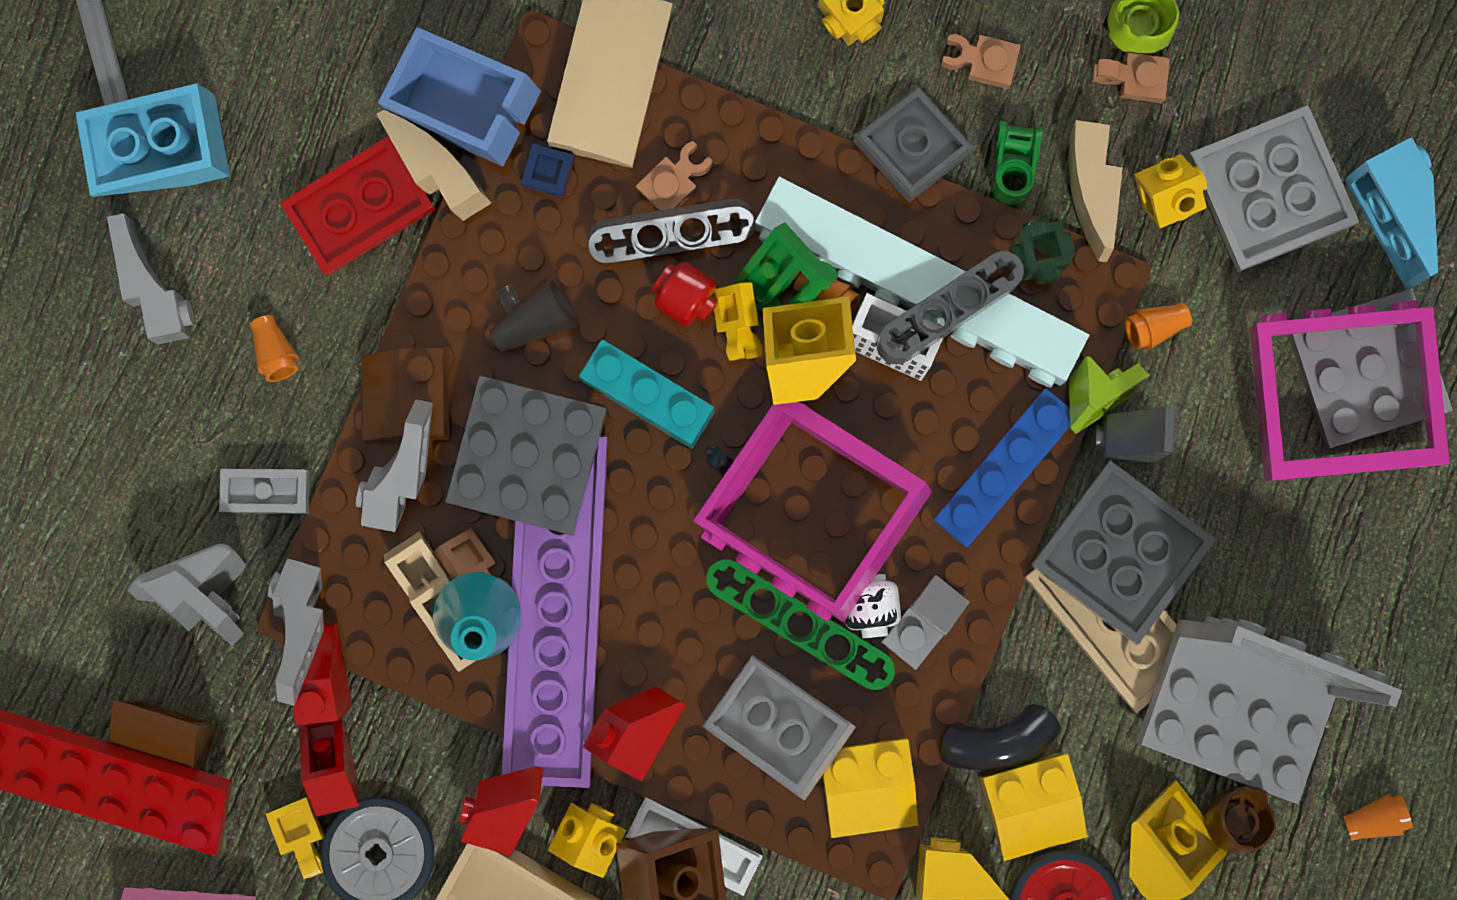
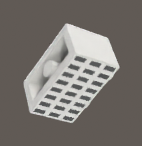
M867 293L852 323L855 352L922 381L933 363L942 339L903 364L885 362L877 351L876 342L878 336L889 322L906 312V310ZM921 317L923 324L931 330L942 328V326ZM913 327L900 338H896L891 334L892 339L888 346L891 349L899 347L904 352V345L910 337L916 334Z

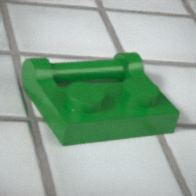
M784 222L773 229L734 282L736 284L752 282L756 307L763 313V308L783 305L778 299L800 271L808 281L789 304L814 301L822 290L829 289L835 282L837 272L829 263L820 261Z

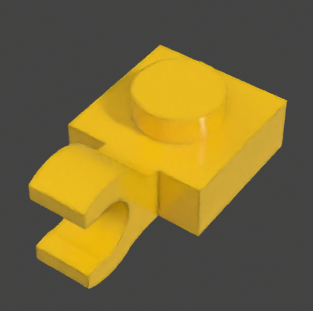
M752 282L738 283L716 289L712 297L718 301L714 309L717 333L726 332V353L728 359L733 361L743 359L745 356L746 359L761 357V342L750 329V327L758 325Z
M305 797L267 813L266 817L280 854L286 855L294 851L304 879L323 873L321 858L313 843L322 840L324 834L309 798Z

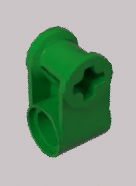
M999 121L995 140V164L991 185L992 194L996 201L1013 207L1022 204L1028 197L1035 179L1043 126L1035 125L1033 129L1009 126L1007 121ZM1007 175L1017 176L1023 183V189L1019 191L1008 190L1004 186L1002 178Z

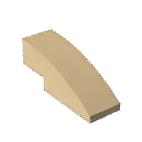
M386 110L377 113L379 120L415 183L428 195L439 189L450 210L462 221L492 203L468 170L427 132L406 119Z
M1076 120L1069 136L1068 165L1071 192L1078 219L1093 253L1098 261L1107 262L1114 249L1123 167L1106 165L1110 125Z
M419 531L383 555L384 563L409 597L411 605L459 672L475 661L464 659L450 651L441 642L435 631L433 623L434 605L443 587L451 579Z

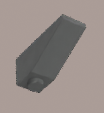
M1175 407L1115 413L1103 417L1101 425H1095L1093 431V450L1100 451L1099 462L1111 460L1114 463L1153 464L1173 453Z

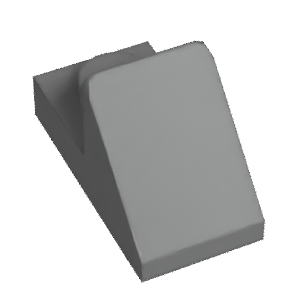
M935 575L903 614L900 622L890 630L888 636L881 643L916 670L940 639L950 631L970 602Z

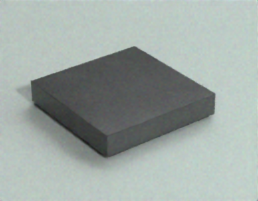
M919 87L915 88L863 128L853 139V142L909 203L971 155L975 148Z

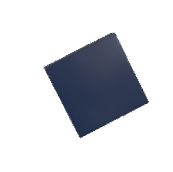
M532 144L521 181L522 188L563 199L575 160L574 155Z

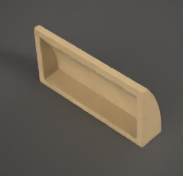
M665 0L582 1L547 140L551 149L633 168L673 8L672 3Z
M471 844L466 845L436 900H600L516 849L509 856Z

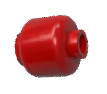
M681 262L677 266L670 263L652 288V292L656 294L654 302L656 308L682 326L691 325L697 318L704 323L718 304V301L712 297L716 290L715 281L689 262Z

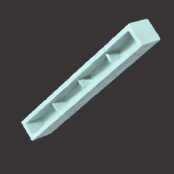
M781 177L777 179L755 221V230L761 233L759 239L763 242L775 227L786 222L820 261L827 262L834 267L836 272H838V280L853 285L855 289H859L860 285H863L875 291V297L897 307L899 304L908 309L914 307L966 272ZM961 286L957 289L956 297L962 305L972 307L979 303V295L973 287ZM1008 294L954 330L951 337L971 348H974L976 343L992 351L990 357L993 360L1010 368H1013L1016 363L1030 370L1028 376L1032 380L1051 388L1054 383L1061 386L1066 382L1089 334ZM927 309L922 312V318L944 326V317L938 310Z

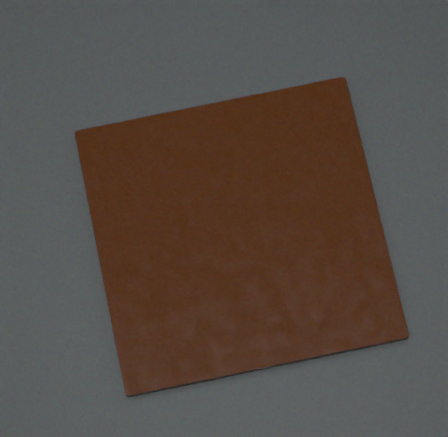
M527 11L521 19L502 64L527 74L541 90V93L525 124L516 123L515 128L520 134L503 167L464 150L459 162L477 180L492 203L462 221L450 210L443 198L376 351L378 353L403 348H444L449 354L450 440L429 441L425 479L417 498H406V507L395 532L361 526L362 508L356 507V497L360 482L368 481L374 466L383 468L399 450L402 442H363L361 386L310 502L309 514H305L280 573L284 568L287 558L321 568L322 590L314 608L323 610L324 624L337 623L345 670L504 737L509 647L493 657L476 660L458 672L411 605L405 591L384 563L383 555L419 531L432 550L435 551L443 543L472 528L495 561V564L488 572L490 575L506 581L512 588L515 521L445 502L479 376L606 408L607 413L600 436L608 438L594 725L605 708L655 686L685 703L686 706L643 781L605 763L594 754H592L591 774L887 900L893 899L899 890L949 767L941 759V745L944 735L954 723L959 722L966 725L1025 581L1024 577L1028 574L1087 427L1077 434L1070 427L968 548L963 547L933 520L1045 388L1070 408L1069 379L1085 357H1091L1107 376L1109 375L1126 334L1124 320L1126 317L1131 316L1132 312L1136 309L1150 275L1151 267L1147 262L1116 249H1113L1107 262H1100L1093 253L1086 237L943 178H940L909 203L853 141L660 62L633 168L573 154L575 160L563 199L522 188L521 181L532 144L550 148L547 140L576 29L536 11ZM691 141L697 144V149L689 156V161L694 165H699L707 157H710L712 159V166L706 174L693 176L690 179L696 185L697 190L680 207L727 199H740L751 207L754 220L756 221L777 179L781 177L964 271H968L999 251H1008L1015 254L1024 266V275L1018 286L1009 294L1089 334L1066 382L1061 386L1054 383L1050 388L1039 384L1028 376L1030 370L1016 363L1013 368L1002 365L990 357L992 351L977 343L974 348L965 346L951 337L953 332H951L942 339L933 363L922 381L855 352L856 361L818 399L800 401L805 406L924 480L932 491L876 574H885L886 581H892L897 585L901 617L935 575L970 602L950 631L940 639L916 670L881 643L886 636L863 638L864 641L886 653L892 659L895 666L893 680L887 687L880 690H870L851 680L719 599L709 590L706 575L713 563L722 559H730L737 562L735 559L739 553L727 545L720 551L701 538L705 530L694 522V519L724 477L705 460L708 455L704 451L708 446H711L713 449L717 446L735 461L773 405L766 367L763 313L756 307L758 325L750 327L752 333L761 342L762 356L746 359L745 356L743 359L730 361L726 353V332L717 333L714 310L704 323L697 318L691 325L682 326L656 308L654 303L656 294L652 292V288L670 263L677 266L681 262H689L711 277L716 283V289L736 284L734 282L736 277L763 244V241L759 239L761 233L756 231L754 227L751 236L738 243L614 263L597 261L589 251L588 232L596 222L604 219L657 211L636 190V185L665 157L676 165L680 161L682 148ZM731 213L730 220L727 222L730 223L732 229L740 227L739 223L743 219H740L738 213ZM711 215L709 218L711 220L712 233L718 232L715 215ZM689 218L682 223L680 231L685 236L695 237L702 233L704 223L697 218ZM646 225L639 230L637 236L643 243L652 244L661 238L662 231L655 225ZM624 229L627 247L633 246L630 229ZM610 233L602 234V241L599 243H603L604 249H611L615 240L611 238ZM997 266L994 274L985 282L992 284L1001 277L1008 280L1011 270L1008 267L1000 269ZM799 274L779 297L778 300L783 305H788L798 293L793 287ZM860 285L859 289H853V291L860 294V300L852 313V323L866 294L874 296L876 293L863 285ZM900 304L898 305L899 308H902L906 311L909 310L908 308ZM601 340L606 341L714 407L715 413L693 449L582 383L579 376ZM791 423L724 520L722 526L836 600L906 496ZM728 567L725 572L717 570L714 574V577L718 580L716 588L724 591L729 586L737 590L739 594L733 599L742 604L746 591L755 581L746 577L745 584L742 585L733 578L735 573L733 568ZM762 568L757 573L758 576L770 583L774 576ZM760 589L752 594L750 605L756 613L764 615L770 613L775 608L776 599L770 591ZM798 592L793 596L806 605L810 602V600ZM268 598L258 621L257 630L262 635L285 644L283 619L274 616L273 600ZM796 612L789 617L787 627L793 636L805 637L812 631L813 621L808 614ZM834 616L830 618L833 622L862 639L861 630H851L846 626L845 622L843 623ZM892 626V627H887L888 633L890 632V630H891L894 626ZM833 635L826 640L825 652L831 659L842 660L849 654L850 644L844 636ZM858 645L855 658L845 668L854 673L857 664L868 672L865 678L868 682L872 683L875 678L883 680L887 674L882 670L884 662L877 658L874 663H870L861 658L867 650ZM752 655L856 726L842 747L901 738L908 739L915 781L918 826L831 838L822 777L806 800H803L702 727Z

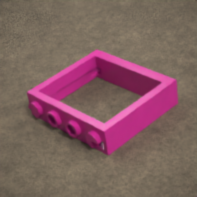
M1418 300L1392 303V311L1381 312L1375 311V305H1360L1348 307L1349 315L1332 316L1331 309H1317L1305 311V319L1288 320L1287 313L1262 315V323H1256L1249 327L1265 481L1450 464L1433 307L1419 308ZM1415 323L1428 448L1284 461L1272 336Z
M801 402L773 404L704 504L694 522L705 530L701 538L720 551L726 545L739 553L735 559L739 564L756 575L762 568L774 576L770 584L790 598H793L795 593L798 592L810 600L806 608L827 622L834 616L844 623L864 589L872 582L932 491L924 480ZM791 423L906 496L836 600L722 526L724 520Z

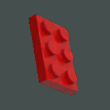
M389 136L280 202L326 277L436 210L425 192L415 183Z

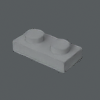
M220 469L219 512L309 514L310 471L304 469Z

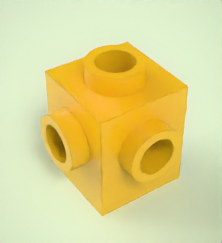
M818 0V8L825 16L822 19L824 26L836 40L842 37L848 46L858 39L861 43L866 42L882 27L879 23L882 21L884 8L882 7L885 4L884 0Z
M1182 154L1164 159L1158 164L1134 174L1142 208L1159 229L1174 222L1184 220L1190 215L1206 209L1203 191L1208 188L1206 178L1200 167H1192Z
M571 803L548 851L573 867L604 878L617 851L616 844L622 841L627 830L612 822L614 813L597 804L591 803L589 808L586 809Z

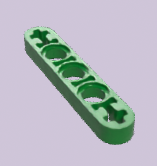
M722 559L713 563L709 568L706 581L709 590L716 597L851 680L870 690L885 688L893 680L895 666L892 659L886 653L832 620L828 622L807 609L806 604L794 597L790 598L771 585L770 582L754 574L744 566L730 559ZM728 567L735 570L733 578L742 585L745 584L746 577L755 581L746 591L742 604L733 599L739 594L737 590L729 586L724 591L716 588L718 580L714 577V574L717 570L725 572ZM760 589L770 591L776 599L775 608L770 613L764 615L756 613L750 605L752 594ZM796 612L808 614L813 621L812 631L805 637L793 636L788 630V619ZM833 635L844 636L850 644L849 654L842 660H833L825 652L826 640ZM858 645L867 650L861 658L870 663H874L877 658L884 662L882 670L887 674L883 680L875 678L872 683L868 682L865 679L868 672L857 664L854 673L845 668L855 658Z

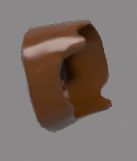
M1236 786L1214 797L1205 815L1207 833L1212 841L1222 850L1234 855L1251 854L1267 845L1273 839L1276 832L1274 813L1267 800L1268 792L1261 788Z

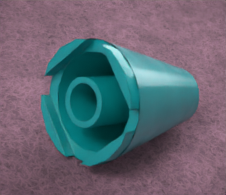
M474 571L458 575L443 587L434 605L433 623L439 639L450 651L464 659L475 661L498 655L511 645L520 629L522 611L518 596L506 581L484 572Z

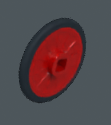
M1057 850L1035 858L1023 868L1012 886L1009 900H1066L1067 898H1070V900H1123L1115 877L1099 860L1079 851Z

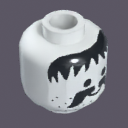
M885 574L876 575L872 582L864 589L855 607L845 620L846 626L851 630H861L862 639L888 636L887 627L895 626L901 620L897 585L892 581H886Z

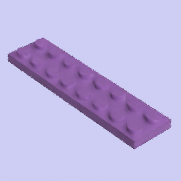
M600 437L574 536L515 521L512 589L518 596L522 613L519 632L508 649L502 775L533 766L544 768L541 786L590 788L592 753L583 748V745L594 726L607 437Z

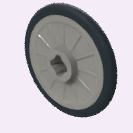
M367 797L359 799V806L341 810L332 819L325 831L321 844V866L329 886L342 900H412L420 893L431 875L434 864V842L426 822L412 807L390 797ZM377 844L380 845L387 855L378 864L375 863V860L368 853Z

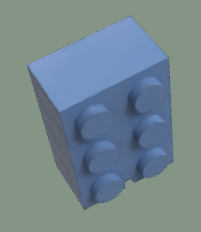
M416 27L378 104L386 111L406 119L428 134L503 167L520 134L515 125L517 122L525 124L541 90L527 74Z

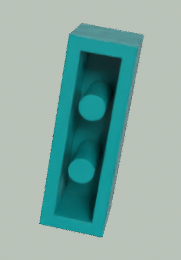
M601 340L579 376L583 384L691 449L694 448L715 413L712 405L604 340Z

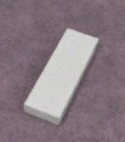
M645 797L626 837L632 839L655 831L708 827ZM719 833L725 887L743 896L763 855Z

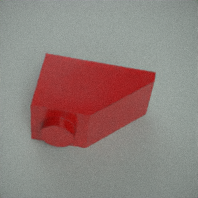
M337 623L324 624L322 637L296 703L292 706L296 726L338 721L352 707Z
M655 686L605 708L596 724L592 727L583 748L605 763L643 781L686 704Z
M344 715L338 721L300 725L301 782L316 817L359 806L357 772Z
M533 766L479 781L472 797L464 796L458 811L457 822L463 823L460 841L511 856L539 803L544 768Z

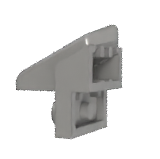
M215 544L137 576L127 588L128 592L137 600L156 602L187 631H190L202 619L231 646L244 634L235 624L240 617L220 597L246 567L244 561L229 545Z

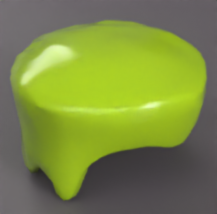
M1115 0L1111 5L1107 19L1109 36L1114 44L1125 53L1155 54L1157 51L1166 48L1173 38L1179 20L1178 5L1175 0Z

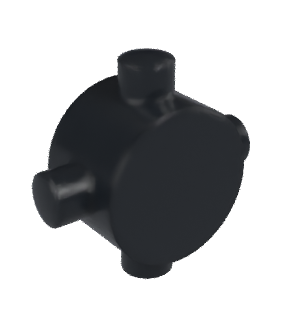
M708 446L704 451L708 455L705 460L724 476L734 461L717 446L714 449Z

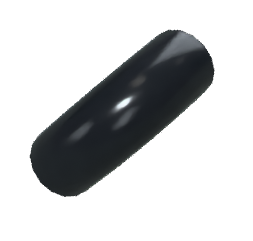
M1036 704L1027 705L1011 722L998 727L978 728L959 722L954 723L949 727L942 740L941 759L943 763L955 768L976 772L1009 770L1032 761L1047 749L1061 733V726L1051 711Z

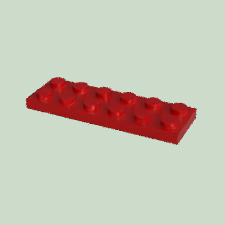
M0 709V790L213 856L217 855L223 842L232 780Z

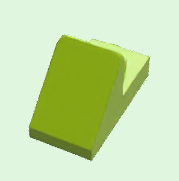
M1085 357L1069 379L1070 428L1077 434L1128 401L1150 375L1137 363L1125 372L1117 368L1107 376L1091 357Z

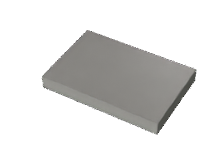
M754 655L748 660L702 726L803 800H806L856 728L852 723Z

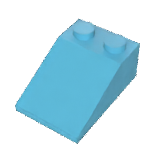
M198 83L76 112L90 196L96 197L184 187L230 177L216 97Z
M1412 137L1365 161L1344 179L1406 290L1438 273L1434 178L1430 170L1431 160L1426 150L1422 146L1416 145Z

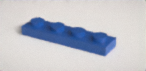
M1045 388L933 521L963 547L968 548L1070 427V408Z

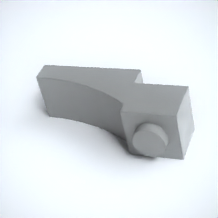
M124 213L108 216L107 221L122 300L133 307L141 305L147 339L158 345L191 338L189 326L194 325V314L190 301L184 300L183 296L175 290L167 291L156 277L141 247L135 222Z
M415 399L405 421L399 450L383 468L374 466L367 482H360L356 497V507L362 508L361 526L395 532L406 507V498H417L426 476L432 402Z
M288 558L282 572L274 573L269 585L268 597L273 600L274 616L281 617L285 626L284 653L275 681L277 701L294 706L322 637L324 620L323 610L314 608L322 590L321 568Z

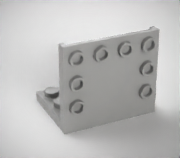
M1206 616L1204 622L1179 619L1135 742L1139 745L1244 785L1264 789L1270 795L1299 804L1335 698L1397 707L1402 690L1386 684L1388 676L1364 667L1360 670L1347 666L1348 660L1321 651L1319 657L1305 652L1307 644L1280 635L1279 641L1264 636L1266 628L1246 620L1239 619V622L1228 618L1220 620L1210 616Z

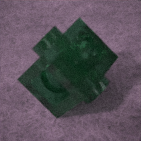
M1039 219L1023 224V229L1019 230L1014 238L1015 245L1009 246V252L1015 254L1024 266L1023 280L1035 278L1037 284H1045L1061 279V272L1068 269L1072 263V258L1075 257V248L1070 232L1065 233L1062 220L1048 223L1047 219ZM1038 248L1044 250L1047 254V259L1036 261L1033 250Z

